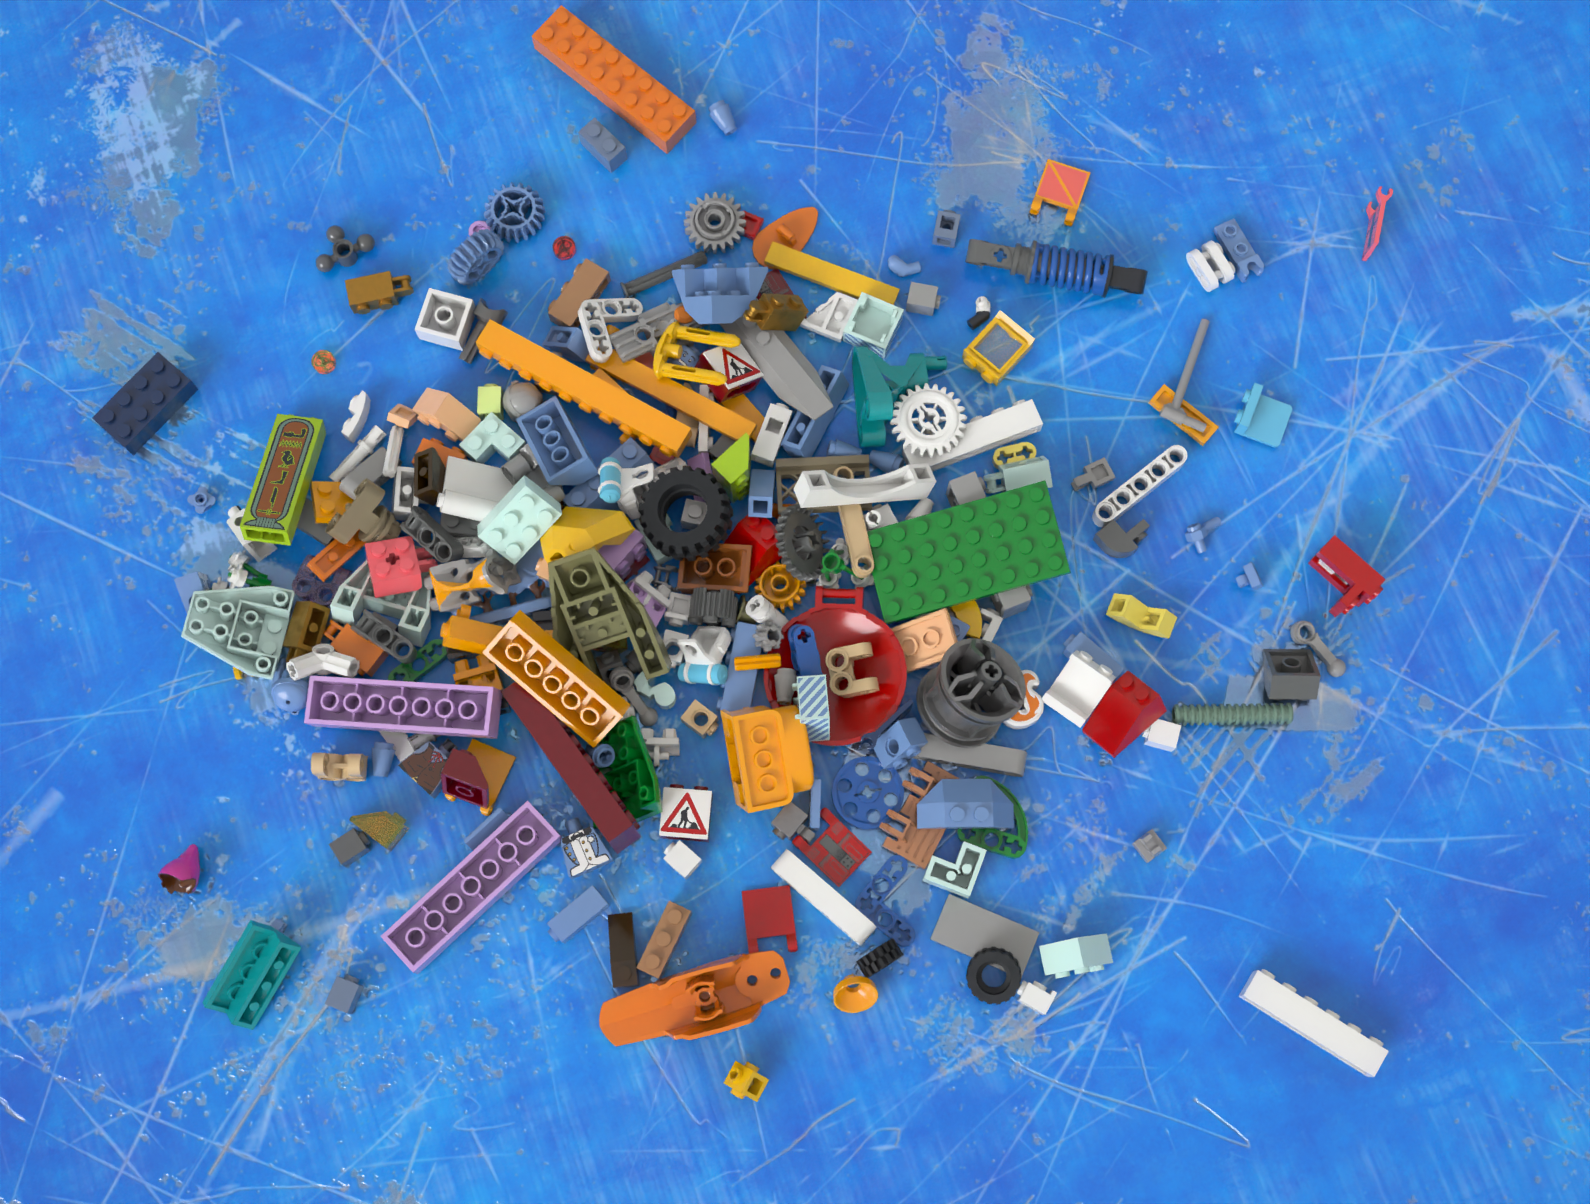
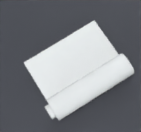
M448 456L443 491L438 495L436 507H440V512L481 522L514 486L505 477L501 468Z

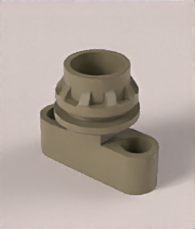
M366 478L354 490L355 500L352 503L346 504V511L343 515L337 512L325 530L327 534L342 544H346L360 529L358 538L363 542L371 543L397 538L401 532V523L396 521L394 514L389 510L387 511L385 506H378L385 495V490Z

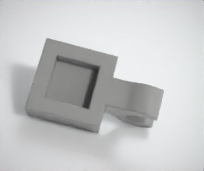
M1104 457L1084 466L1083 471L1085 474L1074 478V482L1071 485L1074 491H1078L1088 484H1091L1092 488L1096 489L1113 481L1115 475Z

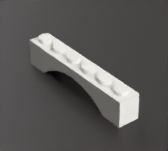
M928 463L908 464L895 471L863 479L840 478L829 474L825 470L802 471L794 487V492L801 508L918 500L928 497L936 483V479Z

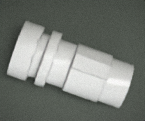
M762 595L752 597L746 605V613L758 623L765 625V622L772 621L776 627L780 626L782 629L789 622Z

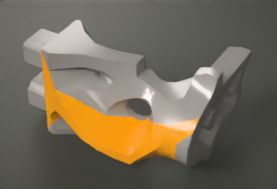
M493 548L485 553V558L474 564H470L468 559L431 567L429 568L430 575L423 579L427 590L435 591L436 597L429 601L431 610L440 612H454L461 608V604L470 606L481 601V596H478L476 590L485 588L494 591L496 594L508 593L509 586L521 583L520 576L516 571V564L514 565L505 557H500ZM457 568L458 574L454 576L453 571ZM466 592L470 594L468 599H464Z

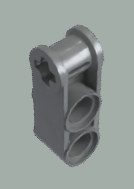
M412 506L411 514L406 521L400 524L401 529L415 539L437 561L444 563L460 560L464 554L463 545L437 523L427 511L421 507ZM448 547L450 549V555H448L447 552Z
M366 609L362 611L363 615L356 625L350 627L351 630L367 641L369 640L401 663H412L417 657L416 647L407 638L383 623ZM385 633H390V639L385 643H381V636ZM404 646H409V653L405 656H400V649Z

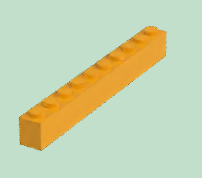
M491 319L476 340L479 353L485 358L491 359L493 357L499 361L498 363L508 370H511V368L517 370L518 374L528 381L533 379L539 382L538 385L549 392L553 390L559 393L558 396L566 402L574 401L579 404L578 407L583 411L596 413L603 422L607 424L612 422L618 425L623 433L638 436L642 443L647 446L653 444L660 448L659 451L668 457L673 455L679 458L692 436L691 428Z

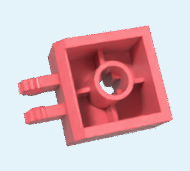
M411 536L365 544L366 558L375 598L419 590L422 588L421 573L429 572V568L438 565L435 559H429L433 556L425 548L415 549Z

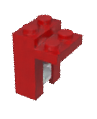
M1335 535L1308 562L1311 567L1343 594L1329 610L1335 618L1341 612L1345 615L1355 605L1359 607L1363 602L1368 605L1383 590L1381 584L1386 579Z

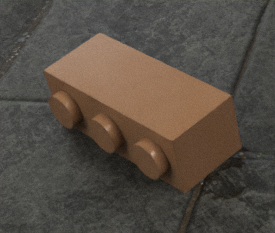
M587 258L582 264L579 263L573 272L574 276L570 282H565L558 299H554L548 307L550 321L558 326L578 328L580 326L578 310L582 302L589 299H598L611 281L607 270Z
M668 901L636 967L638 970L659 980L662 978L693 914L690 910Z

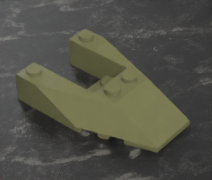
M595 547L548 563L552 606L551 618L553 622L552 635L559 644L602 681V676L591 649L626 637H630L646 680L670 672L671 659L644 605Z

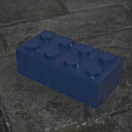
M157 352L92 419L134 456L195 394L198 388L188 377Z

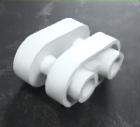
M1211 240L1202 245V253L1198 249H1194L1186 254L1190 268L1207 292L1218 288V279L1223 284L1234 279L1235 268L1223 255V249L1219 243Z

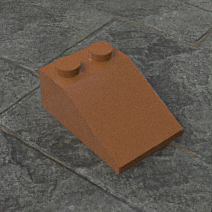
M718 543L720 548L716 551L713 549L707 552L709 556L703 559L700 555L696 556V561H688L687 558H683L679 564L677 588L682 594H693L694 588L700 587L707 588V591L727 589L734 591V593H748L753 546Z

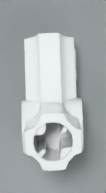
M318 644L312 648V652L290 659L286 663V668L290 678L294 681L315 673L319 675L333 673L346 678H354L360 668V662L354 657L334 652V647L330 644Z

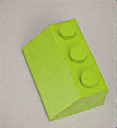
M747 433L740 437L711 464L713 476L721 483L732 503H735L737 500H743L749 494L751 451L750 439Z

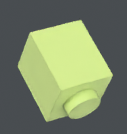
M485 384L478 387L477 414L481 420H484L490 412L494 413L500 420H504V408L502 406L504 392L501 386Z

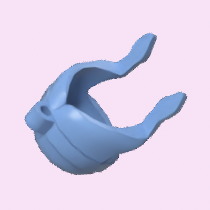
M282 657L279 662L280 666L273 677L271 695L274 703L280 709L290 712L292 715H298L299 711L306 707L310 676H308V683L301 679L294 681L290 677L281 678L286 668V658Z

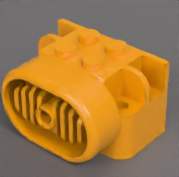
M789 705L774 709L766 706H748L730 712L726 709L720 710L736 805L748 813L785 806L792 801L794 793L808 791L812 788L814 771L806 725L800 723V719H795V715L799 714L797 706Z

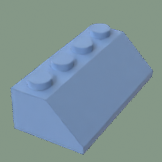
M556 396L516 419L549 485H581L598 474V469L570 416Z
M631 437L609 456L617 459L621 468H636L649 463H653L654 469L657 468L649 455ZM648 471L641 472L640 474H638V476H636V478L647 473ZM599 474L574 487L565 496V499L562 500L564 506L622 511L617 502L607 503L600 498L598 493V487L600 486Z

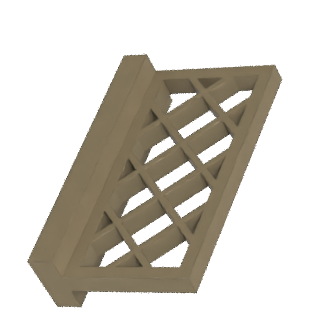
M869 455L776 459L778 515H781L782 511L786 510L787 507H782V502L788 496L793 498L797 502L796 504H799L793 491L802 471L825 470L833 475L837 468L846 466L852 470L854 476L865 475V478H870ZM839 475V476H838V477H840V478H846V477L843 476V475ZM791 478L796 483L788 489L781 483V479ZM872 503L861 504L862 511H871ZM837 505L809 507L806 509V511L813 509L812 513L839 512Z

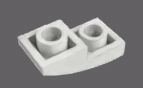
M363 390L359 395H355L352 398L348 409L353 417L345 421L341 431L344 437L352 443L355 442L361 433L369 414L371 400Z

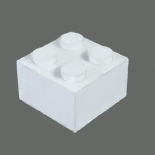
M429 288L415 327L419 339L463 351L475 317L473 311L476 306L473 299Z

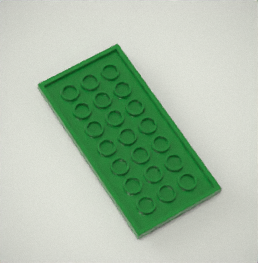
M1045 480L867 531L874 560L872 575L886 624L1071 573Z

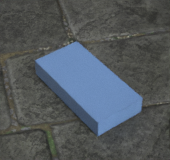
M814 779L809 794L808 828L813 831H818L820 828L821 779Z

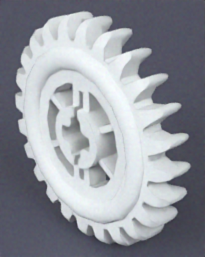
M925 383L924 389H921L919 385H915V392L907 389L906 393L908 396L903 394L899 396L902 402L894 403V407L898 410H893V416L896 418H893L890 424L897 425L892 430L893 434L900 433L896 441L905 440L903 449L911 445V454L920 449V457H923L925 451H928L930 458H932L934 450L938 452L939 456H942L943 447L950 452V443L958 446L956 437L963 438L964 435L960 430H966L967 426L962 421H966L967 416L960 414L965 411V407L957 406L961 400L959 398L952 399L954 392L946 394V387L938 390V385L934 384L932 389H930L929 385ZM925 404H932L934 407L926 408ZM937 407L943 411L945 417L939 416L936 411ZM915 410L919 413L918 418H912ZM925 419H926L927 421H931V420H932L933 422H932V424H930V422H926V423H925L924 420H925ZM946 421L944 428L941 429L938 424ZM913 423L917 424L921 433L914 428Z

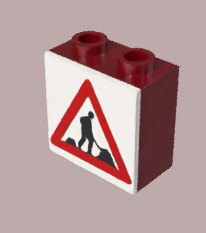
M742 344L733 348L719 346L711 350L707 349L699 355L700 359L695 365V368L718 371L727 377L725 384L718 386L707 384L720 403L755 390L764 376Z
M670 784V787H664L662 799L663 812H661L659 830L660 838L709 842L713 801L712 791H708V787L704 786L684 789V785Z

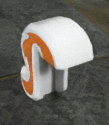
M1022 670L1026 684L1025 700L1022 710H1019L1012 718L1003 722L1009 728L1018 730L1028 728L1035 724L1043 713L1044 702L1041 696L1033 690L1037 689L1040 681L1038 676L1031 670Z

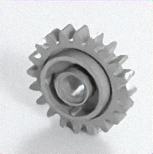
M714 192L713 198H709V195L705 193L704 201L697 197V205L689 204L691 211H685L687 219L683 221L686 227L685 234L690 235L689 242L696 241V249L703 245L704 253H707L709 248H712L713 254L717 253L718 248L725 253V246L734 249L733 241L740 243L739 235H745L743 227H746V220L742 219L745 217V212L740 211L741 204L734 205L733 197L726 201L725 193L721 198H718L716 192ZM715 220L720 222L717 226L710 225V222Z

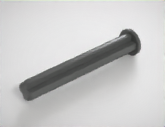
M700 251L623 284L621 282L622 292L625 298H629L633 294L673 278L672 270L681 269V265L693 264L697 268L706 264L707 257L703 251Z

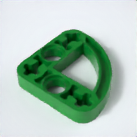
M977 776L975 779H991L1013 803L1017 836L997 829H971L975 836H970L969 839L964 838L965 834L961 832L962 829H958V839L962 843L965 841L1008 858L1016 859L1021 857L1027 847L1028 826L1025 813L1019 801L1000 782L987 776ZM989 833L995 834L998 838V844L994 847H989L985 843V836ZM1003 837L1007 838L1005 843L1013 844L1014 841H1017L1021 851L1017 850L1013 854L1011 853V848L1007 846L1003 847V851L999 850Z

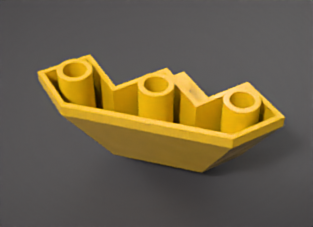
M565 506L562 510V515L540 538L543 556L546 562L549 563L592 547L599 551L603 545H621L635 528L623 511Z

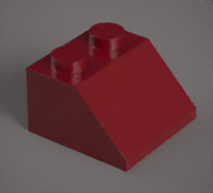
M453 748L441 772L442 792L488 809L489 786L476 756H473L467 750Z

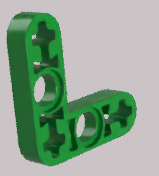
M434 639L417 651L415 659H423L425 661L423 670L415 671L413 669V662L409 664L401 663L389 673L388 680L396 681L395 676L399 674L400 676L405 675L403 681L417 682L447 659L450 653L449 647H443L441 649L443 653L440 656L437 653L430 658L433 662L430 663L423 654L427 652L429 656L435 652L434 647L436 645L439 648L442 647L443 640Z

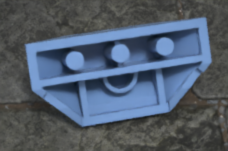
M941 779L916 805L917 829L1014 828L1013 803L991 779Z

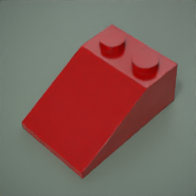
M747 515L738 522L724 544L753 546L749 585H751L768 567L780 560L782 556L778 555L779 548L776 547V542H778L775 538V533H778L776 526L767 518L748 517Z
M1126 671L1109 687L1083 727L1082 732L1115 758L1167 710L1156 691L1130 671Z

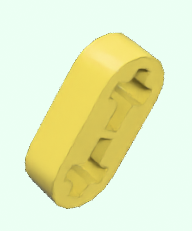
M1029 442L998 448L994 452L992 463L994 467L999 469L998 465L1003 464L1002 460H997L1000 454H1003L1004 457L1012 456V458L1007 459L1006 464L1035 458L1036 448ZM1023 449H1026L1027 452H1031L1028 458H1025L1024 455H1016L1021 454Z

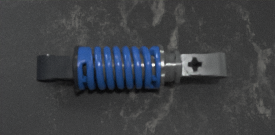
M970 239L965 261L974 265L1010 270V275L1014 276L1015 274H1022L1026 284H1034L1039 280L1040 284L1044 286L1049 279L1048 285L1050 287H1054L1057 281V287L1062 289L1066 282V289L1071 290L1073 284H1075L1074 290L1076 292L1081 291L1083 286L1084 293H1089L1092 290V294L1102 298L1106 297L1109 288L1133 294H1144L1148 271L1142 269L1114 266L1113 254L1106 255L1102 259V255L1097 253L1093 258V253L1089 251L1085 254L1082 250L1076 252L1072 248L1067 251L1065 247L1058 249L1056 245L1050 248L1049 244H1040L1033 240L1030 247H1022L1019 243H1016L1015 247H1009L983 240ZM999 251H1002L1003 256H1006V259H1002L1001 262H997V257H994V254H998Z

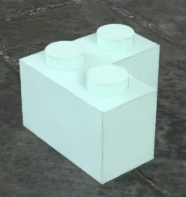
M490 412L459 446L473 462L484 464L495 452L500 454L506 461L511 460L519 454V451L526 445V442L494 413Z
M964 841L955 864L932 855L922 881L968 899L987 850Z
M1107 933L1077 937L1039 946L1045 975L1055 974L1056 979L1070 976V971L1073 970L1075 975L1105 970V964L1113 963Z

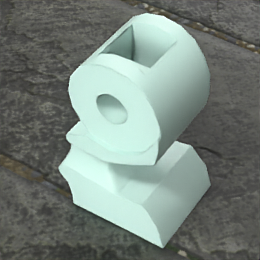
M642 671L633 684L638 694L649 700L655 698L657 705L662 709L672 708L676 703V695L673 688L666 682L651 687L649 684L654 678L646 680Z

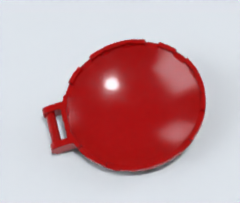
M816 586L815 607L808 609V611L787 622L781 630L784 639L780 640V648H772L767 653L780 654L781 666L764 668L765 692L772 709L789 706L777 703L774 675L777 674V669L779 668L794 670L788 640L789 628L795 624L811 627L814 631L816 646L820 655L821 671L823 675H826L830 717V740L811 742L825 746L850 745L860 742L864 734L875 732L898 710L906 689V659L897 637L889 626L864 609V587L835 589ZM824 598L855 599V604L824 603ZM801 631V634L797 635L798 639L804 636V632ZM870 642L873 656L854 660V675L856 680L877 677L879 691L850 698H843L835 694L830 688V673L825 662L827 653L834 648ZM844 656L836 659V667L843 665ZM848 679L840 682L839 688L841 691L848 687ZM794 691L790 705H793V698H797V691Z

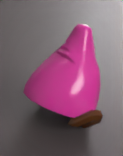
M189 845L183 854L160 870L158 877L162 881L161 885L163 888H167L170 894L174 891L188 894L195 892L200 877L197 845Z

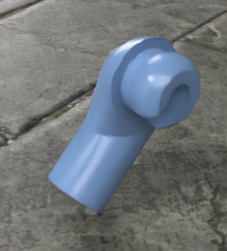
M896 255L888 258L889 269L900 277L921 272L919 261L907 264Z

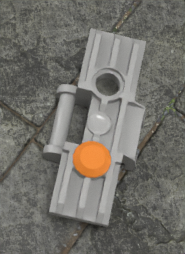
M666 302L639 314L637 323L610 334L609 338L620 359L625 363L647 352H650L654 357L659 338H661L666 328L675 321L679 322L680 326L702 328L708 324H698L685 311L682 302L677 305L675 303L670 305ZM640 332H644L647 340H641L637 335ZM679 339L676 344L691 347L694 345V342Z

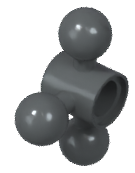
M333 225L327 229L326 236L331 243H334V254L331 256L328 254L319 255L315 262L316 267L321 272H329L337 261L344 267L353 266L358 259L357 251L369 252L374 248V238L369 234H362L357 238V242L352 245L349 240L344 239V230L340 226ZM350 250L347 255L341 256L343 251Z

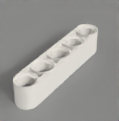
M1180 445L1171 446L1096 506L1092 515L1094 524L1098 527H1104L1113 519L1116 521L1179 471L1187 460L1185 448ZM1170 455H1177L1180 462H1173ZM1157 468L1161 470L1163 475H1154L1152 469ZM1134 483H1142L1145 486V490H1138ZM1122 496L1126 498L1127 504H1120L1116 497ZM1099 511H1107L1110 518H1102L1099 515Z
M786 849L770 867L858 945L861 946L877 928L866 916L789 850Z

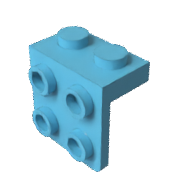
M1254 383L1250 390L1246 389L1241 402L1245 404L1243 409H1239L1234 422L1237 425L1234 433L1276 448L1281 443L1292 407L1286 403L1261 395L1263 385Z

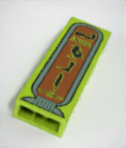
M277 414L240 523L244 540L291 546L325 440L326 430L323 419L300 417L291 414Z

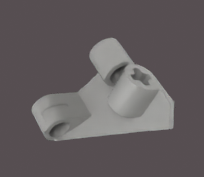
M528 443L521 448L519 454L501 466L503 474L513 486L525 475L558 502L565 499L562 485L548 484Z

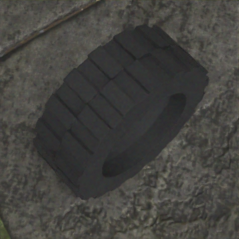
M993 946L991 948L986 947L982 951L975 953V956L971 958L966 974L967 985L971 989L972 994L978 997V1000L985 1001L991 1005L992 1003H996V1005L1001 1004V1002L1009 1001L1012 996L1014 997L1017 989H1019L1021 967H1019L1018 960L1013 957L1010 951L1007 952L1004 948L1000 949ZM989 964H998L1006 972V980L999 987H990L982 979V971Z

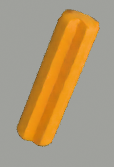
M778 653L734 658V667L737 671L781 666V656Z

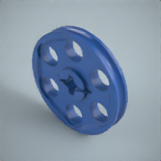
M872 756L858 757L843 765L836 774L832 785V802L839 816L848 824L860 829L879 828L881 822L889 823L892 820L886 814L888 809L899 812L904 799L903 782L894 767L883 769L879 758ZM859 763L866 764L869 768L868 774L865 776L858 775L855 771L856 765ZM888 770L892 774L891 781L888 783L881 782L878 778L879 772ZM840 780H849L852 785L851 790L848 792L840 791L838 789V782ZM867 786L869 790L875 791L871 795V799H867L866 795L858 794H861L864 791V787ZM893 793L897 796L898 802L895 806L885 804L884 796L886 794ZM851 802L857 806L855 815L849 816L845 814L843 807L846 803ZM875 809L880 813V820L878 822L872 823L867 819L866 814L869 810Z

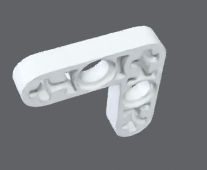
M635 298L589 299L582 302L578 310V317L589 355L595 362H606L613 351L605 323L636 321L639 314L643 311L640 301ZM605 307L613 308L616 314H609ZM590 328H597L601 335L592 334Z

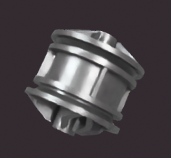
M964 639L953 644L943 655L939 666L930 670L922 678L917 689V707L925 725L939 739L956 747L975 748L987 743L997 733L1001 723L1012 718L1020 710L1025 700L1026 684L1023 673L1016 661L1000 646L983 639Z

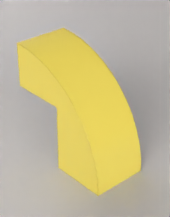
M1114 593L1106 613L1110 618L1130 628L1168 639L1177 620V617L1167 609L1147 607L1132 595Z

